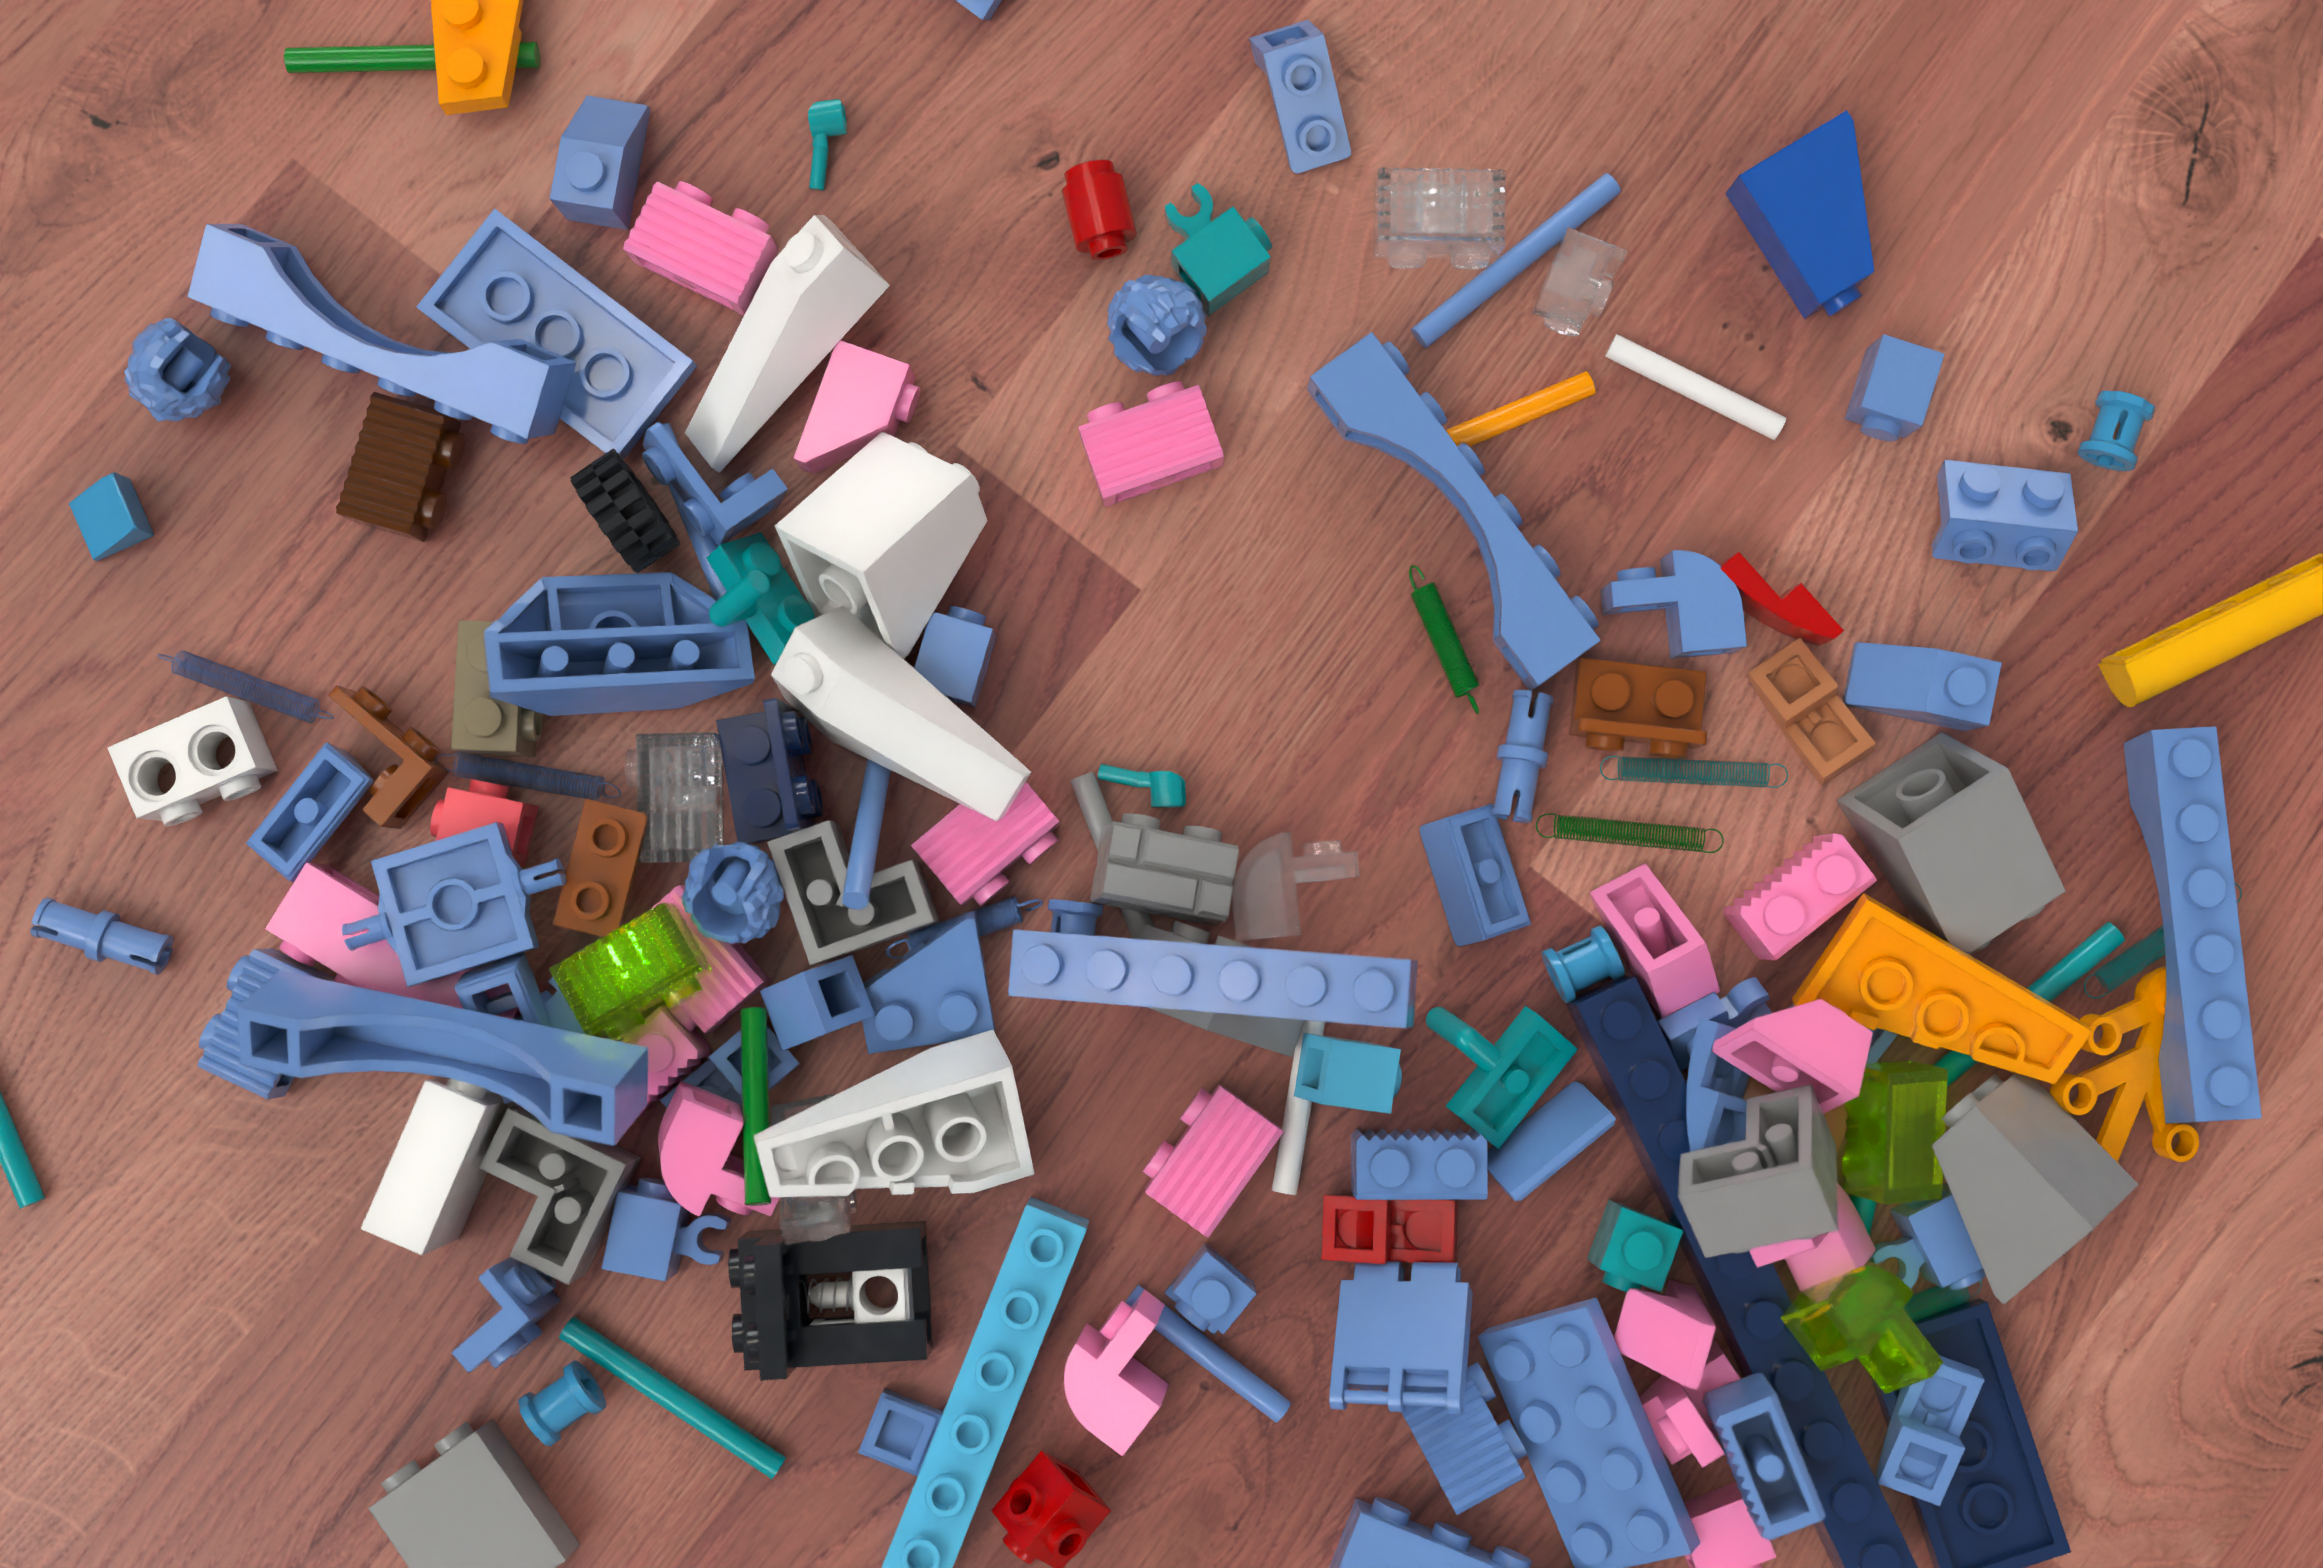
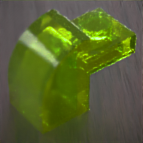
M1858 1267L1813 1285L1802 1291L1781 1316L1782 1321L1820 1371L1858 1358L1884 1394L1932 1378L1943 1364V1360L1903 1309L1914 1293L1897 1276L1879 1267Z

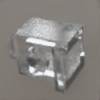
M1568 227L1557 247L1532 313L1545 318L1543 324L1557 333L1572 337L1579 336L1583 323L1589 314L1600 317L1614 284V281L1604 278V275L1610 278L1614 277L1624 262L1628 250Z

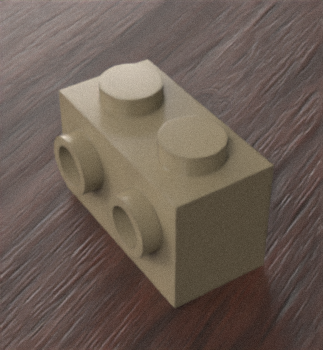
M458 620L451 749L474 755L535 757V744L542 735L543 714L490 698L483 634L493 622Z

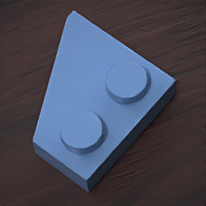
M976 911L965 912L956 919V924L928 943L923 941L907 952L901 962L891 969L881 970L863 983L875 1016L862 1020L868 1054L956 1041L990 1030L995 1032V1021Z

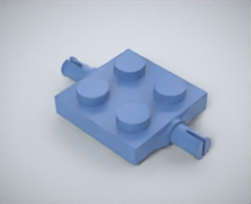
M495 822L372 860L371 864L380 892L379 914L349 924H343L342 934L354 935L369 930L367 933L344 939L351 951L387 939V942L399 957L407 987L421 985L540 948L530 916V895L560 885H566V875L558 873L540 879L542 876L564 870L558 858L522 870L521 866L513 858L504 824Z

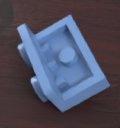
M1944 460L1939 470L1937 483L1941 526L1932 543V556L1934 558L1963 563L2017 567L2026 570L2055 571L2059 568L2078 533L2070 473Z
M511 1257L488 1268L478 1277L479 1281L503 1309L451 1352L468 1373L487 1361L497 1369L509 1358H514L543 1333L536 1322L561 1302L560 1298L553 1291L556 1287L553 1277Z

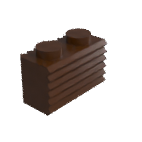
M373 392L370 396V405L366 409L367 416L363 420V429L359 432V441L355 445V453L351 457L352 465L348 468V477L344 481V490L340 493V502L336 506V513L358 524L425 542L428 529L436 530L445 513L446 495L441 493L440 490L447 468L454 470L462 458L465 437L463 433L459 432L461 422L433 408Z

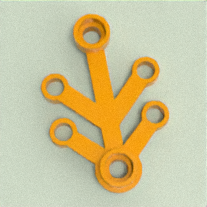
M2166 966L2157 968L2140 979L2135 989L2134 1000L2102 1015L2087 1014L2080 1019L2093 1031L2081 1047L2082 1050L2098 1055H2109L2119 1047L2122 1034L2143 1026L2134 1048L2076 1075L2064 1073L2056 1084H2052L2050 1088V1095L2065 1111L2074 1115H2084L2095 1106L2098 1095L2118 1086L2096 1139L2118 1164L2143 1099L2154 1130L2152 1146L2159 1156L2176 1162H2186L2195 1156L2199 1148V1136L2192 1126L2183 1123L2165 1124L2158 1058L2165 1017ZM2101 1025L2103 1030L2102 1038L2095 1044L2093 1039L2094 1031ZM2074 1085H2077L2078 1096L2070 1104L2069 1092ZM2178 1132L2180 1137L2179 1144L2172 1150L2171 1142L2174 1135Z

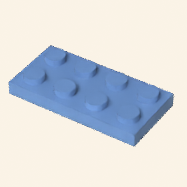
M495 208L416 306V308L469 349L493 341L521 339L577 362L560 419L605 454L615 449L623 459H625L697 367L692 359Z
M1597 1297L1492 1326L1477 1336L1521 1442L1528 1454L1531 1466L1574 1568H1627L1692 1554L1701 1542Z

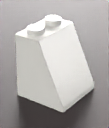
M882 431L777 523L775 528L814 615L819 617L840 606H844L904 659L909 655L988 520L978 495L980 492L979 484L967 468L957 463L951 465L927 453L924 448L914 442L906 443Z

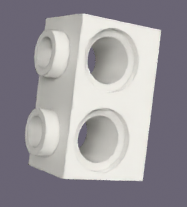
M228 696L107 747L136 818L163 821L164 826L177 825L202 814L200 804L221 795L224 801L247 796L261 788L259 779L278 771L250 702ZM230 737L235 744V756L233 761L222 769L216 759V750L223 739ZM170 762L175 769L176 780L171 790L164 794L158 786V774L161 768Z

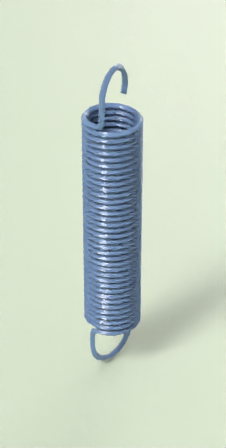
M1013 896L1010 899L1008 898L1007 900L1005 899L1004 901L1002 900L1001 902L999 901L998 903L996 902L995 904L993 903L992 905L974 910L976 911L980 936L983 937V935L986 936V934L989 935V933L992 934V932L995 933V931L998 932V930L1022 923L1023 918L1020 907L1033 902H1040L1038 905L1026 909V911H1031L1040 907L1043 901L1041 899H1033L1018 904L1016 896ZM961 915L908 933L909 940L902 939L891 944L886 951L887 955L893 959H903V956H892L889 952L890 948L905 941L909 950H912L923 941L928 943L956 924V919Z

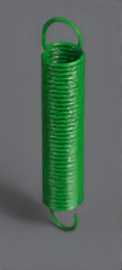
M1411 565L1409 577L1415 591L1410 596L1413 602H1415V608H1417L1418 614H1420L1423 625H1425V631L1429 634L1428 637H1430L1433 648H1435L1434 651L1438 654V660H1440L1443 671H1445L1446 677H1448V683H1450L1456 698L1464 695L1468 696L1475 713L1479 715L1477 703L1474 697L1467 691L1478 687L1480 684L1477 681L1476 675H1474V669L1470 666L1471 663H1469L1466 652H1464L1465 649L1461 646L1462 643H1460L1461 640H1459L1458 634H1456V629L1453 623H1451V617L1447 614L1448 611H1446L1443 600H1441V594L1437 591L1438 588H1436L1435 582L1417 589L1412 577V568L1417 569L1422 580L1425 577L1417 566Z

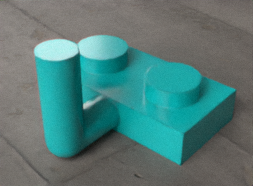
M759 532L721 544L706 557L727 591L710 607L709 618L714 625L719 627H725L745 620L769 659L775 665L795 627L816 617L811 606L804 600L783 567L778 554L770 546L763 533Z
M1526 1006L1494 1045L1473 1027L1443 1007H1434L1426 1016V1024L1429 1029L1455 1046L1478 1065L1446 1104V1107L1497 1149L1501 1147L1578 1050L1539 1014Z

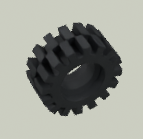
M615 449L610 450L570 477L576 493L585 503L590 515L598 523V527L609 538L611 545L621 554L623 560L628 566H631L634 572L639 573L680 545L674 530L670 527L666 517L658 509L654 499L650 497L642 482L637 479L633 470L625 463L624 459Z

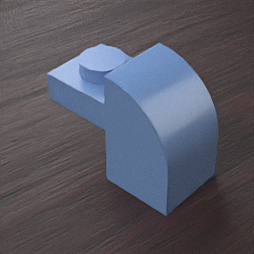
M1672 550L1660 559L1662 577H1656L1655 568L1653 567L1626 569L1617 572V581L1610 582L1600 590L1603 615L1665 609L1670 659L1731 654L1747 647L1743 605L1736 584L1726 570L1718 563L1699 553Z

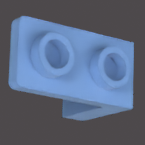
M1307 19L1250 37L1249 42L1254 62L1267 75L1290 169L1298 174L1348 158L1351 155V148L1324 34Z
M655 423L646 431L643 441V447L646 451L642 453V457L647 468L662 485H666L669 482L672 484L685 502L681 505V509L689 524L700 536L704 537L709 534L718 546L726 543L779 507L788 490L772 468L758 479H755L751 473H747L735 480L721 492L720 496L724 502L720 503L661 423Z

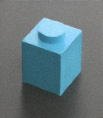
M1304 1033L1294 1097L1323 1105L1391 1114L1393 1098L1397 1095L1402 1080V1071L1399 1064L1401 1049L1370 1042Z

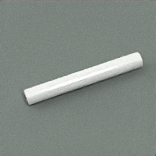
M1618 334L1615 335L1606 352V358L1772 440L1777 438L1785 424L1786 417Z
M1305 1020L1295 1047L1282 1124L1284 1132L1280 1136L1272 1191L1297 1195L1312 1101L1294 1097L1303 1034L1323 1035L1325 1026L1323 1021Z

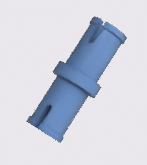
M1531 690L1513 691V704L1506 742L1499 745L1496 759L1501 761L1502 764L1494 808L1491 810V816L1507 820V817L1510 816L1513 795H1516L1517 801L1513 822L1519 823L1532 822V809L1539 770L1546 768L1549 754L1543 751L1550 709L1554 702V697L1538 692L1537 698L1534 701L1532 718L1528 717L1532 695Z
M48 897L44 898L38 905L31 922L34 926L30 929V933L34 937L46 938L84 950L85 957L88 959L102 962L106 958H110L148 970L156 975H159L165 969L173 949L170 946L174 943L173 936L162 935L121 922L119 914L106 910L99 914H94L56 902L55 899Z

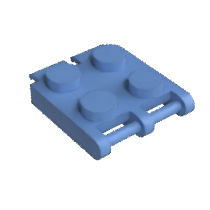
M1388 1261L1386 1264L1356 1262L1354 1280H1341L1329 1392L1331 1409L1346 1410L1348 1403L1388 1405L1390 1412H1404L1407 1405L1447 1407L1448 1414H1463L1473 1292L1469 1283L1461 1282V1268H1459L1458 1263L1413 1262L1411 1281H1404V1267H1401V1262ZM1407 1391H1424L1425 1393H1423V1392H1407Z

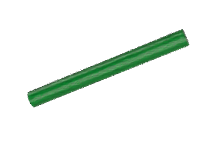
M520 42L516 68H539L540 51L537 42ZM434 44L285 48L284 63L288 73L436 70Z

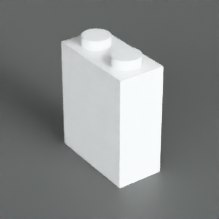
M439 1077L425 1080L361 1229L420 1255L458 1240L487 1175V1172L479 1169L507 1109L515 1107L517 1103L512 1101L505 1104L502 1096L497 1093L451 1078Z

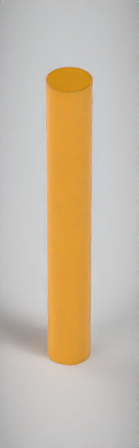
M1584 371L1445 431L1457 446L1461 443H1466L1471 447L1596 394L1595 386L1589 373Z

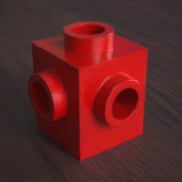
M1041 1450L1023 1473L1011 1483L1008 1491L992 1508L991 1512L1007 1531L1002 1538L1003 1542L1018 1558L1030 1565L1038 1559L1054 1568H1064L1071 1558L1083 1549L1087 1539L1111 1510L1079 1471Z

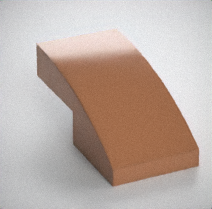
M1801 638L1748 672L1747 677L1764 706L1821 786L1874 752L1876 742L1837 695L1839 685Z

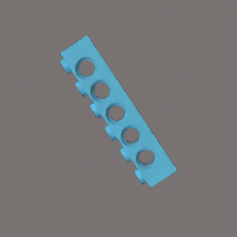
M1030 1196L882 1568H953L1085 1236L1089 1219Z

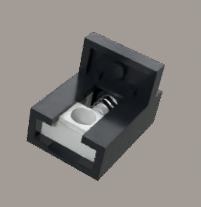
M926 1221L748 1231L738 1238V1248L730 1249L728 1273L731 1288H740L741 1313L734 1314L732 1318L733 1350L735 1353H743L744 1371L760 1370V1381L787 1379L798 1367L927 1360L933 1350ZM852 1272L849 1281H843L838 1277L836 1282H830L828 1278H825L823 1282L817 1283L815 1279H812L808 1289V1274ZM874 1276H884L890 1279L898 1291L897 1303L886 1308L872 1304L865 1292L867 1279ZM814 1281L816 1286L811 1289L812 1282ZM809 1297L810 1302L819 1307L821 1313L822 1309L833 1308V1312H835V1308L846 1307V1311H848V1307H851L854 1315L810 1318Z

